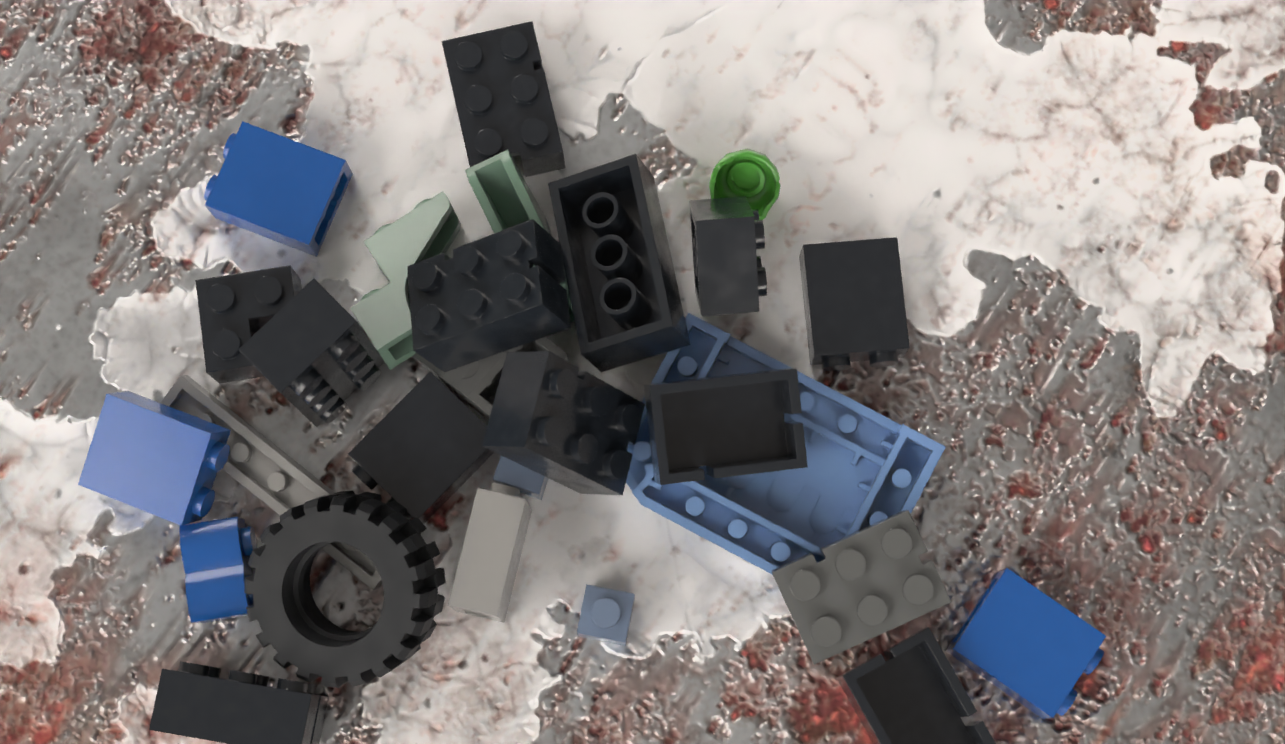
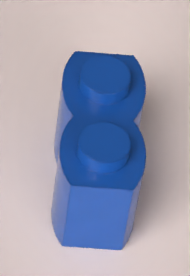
M238 516L180 525V547L185 571L186 598L191 623L200 624L248 616L246 607L254 604L253 594L244 593L245 577L252 575L251 567L248 564L253 549L257 548L253 526L246 527L245 519Z

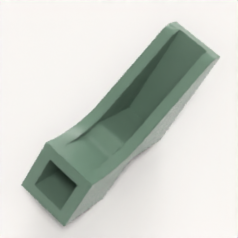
M508 150L465 170L468 181L494 233L534 219L551 235L544 213ZM565 274V282L560 283V285L567 290L570 323L575 320Z
M444 191L433 198L421 201L411 212L393 223L383 225L373 236L363 241L389 283L380 289L368 292L362 297L360 302L350 309L390 370L416 354L413 351L407 266L441 253H446L461 228V223Z

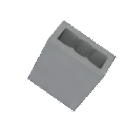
M491 483L490 490L477 488L448 606L457 612L505 622L532 512L527 500L522 495H519L520 490L498 483Z

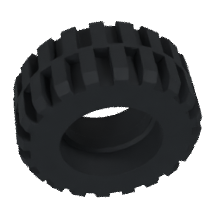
M353 490L341 491L306 501L302 505L289 509L280 515V522L269 525L263 532L260 539L264 546L253 549L248 562L249 566L256 568L255 574L245 577L244 593L253 594L254 604L246 607L249 621L258 620L262 632L256 635L263 648L270 644L278 652L273 660L283 669L293 664L298 667L296 676L309 683L322 677V684L325 687L339 688L348 681L354 687L366 684L375 677L381 678L412 657L421 649L420 644L431 636L437 626L433 620L434 616L442 612L445 597L438 594V587L446 583L444 568L435 569L433 558L440 555L436 542L433 541L426 544L421 536V533L427 529L418 517L410 521L404 517L406 507L395 500L383 503L380 494L368 491L361 494H355ZM342 542L354 546L370 558L381 576L384 588L383 609L378 621L367 630L361 632L350 631L333 624L321 613L313 599L310 587L311 567L318 551L327 544Z

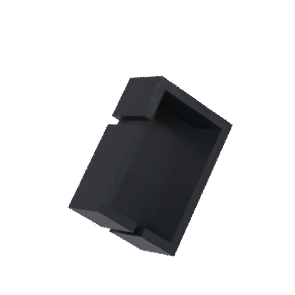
M533 21L441 41L469 166L472 167L508 150L511 156H521L525 177L564 169L563 148L542 66Z
M534 219L453 249V258L449 257L446 253H441L407 266L413 351L443 372L571 328L567 290L560 285V283L565 282L561 244Z
M550 351L507 352L482 446L580 494L623 496L633 456L632 453L627 451L628 445L636 444L645 404L587 371H579L578 366Z
M784 368L644 385L654 481L658 484L665 485L705 480L704 470L699 468L700 466H706L707 475L713 478L808 467L803 423L796 421L784 422V413H802L797 369Z
M929 627L918 631L883 651L887 661H885L882 654H879L837 677L839 684L873 744H996L983 721H972L966 725L963 723L961 717H969L976 713L977 710Z
M182 661L179 663L178 671L162 669L149 730L227 744L320 743L329 697L316 695V684L278 678L277 688L267 686L269 676L229 670L228 678L223 679L220 678L221 668Z

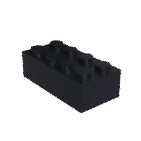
M637 154L548 183L559 243L562 247L563 264L581 355L600 372H604L691 345L654 176Z
M314 278L238 349L316 427L323 421L328 424L335 420L345 410L347 406L345 400L357 388L361 391L365 390L376 381L382 372L379 367L385 362L359 323Z

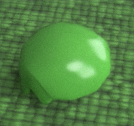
M748 148L726 154L712 171L709 181L711 199L746 196L751 210L758 209L759 220H763L779 197L781 187L779 183L780 176L776 166L763 153Z

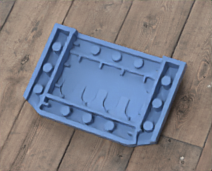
M688 313L685 322L691 345L667 352L651 384L791 367ZM797 371L802 413H784V422L796 421L803 423L808 467L713 478L707 475L706 466H700L699 468L704 470L705 480L660 485L654 481L644 395L641 402L645 404L636 444L628 445L627 451L632 453L633 456L626 483L639 503L644 507L772 574L771 570L809 553L813 554L816 562L822 561L826 558H824L820 548L903 510H909L911 514L946 446L904 424L901 425Z

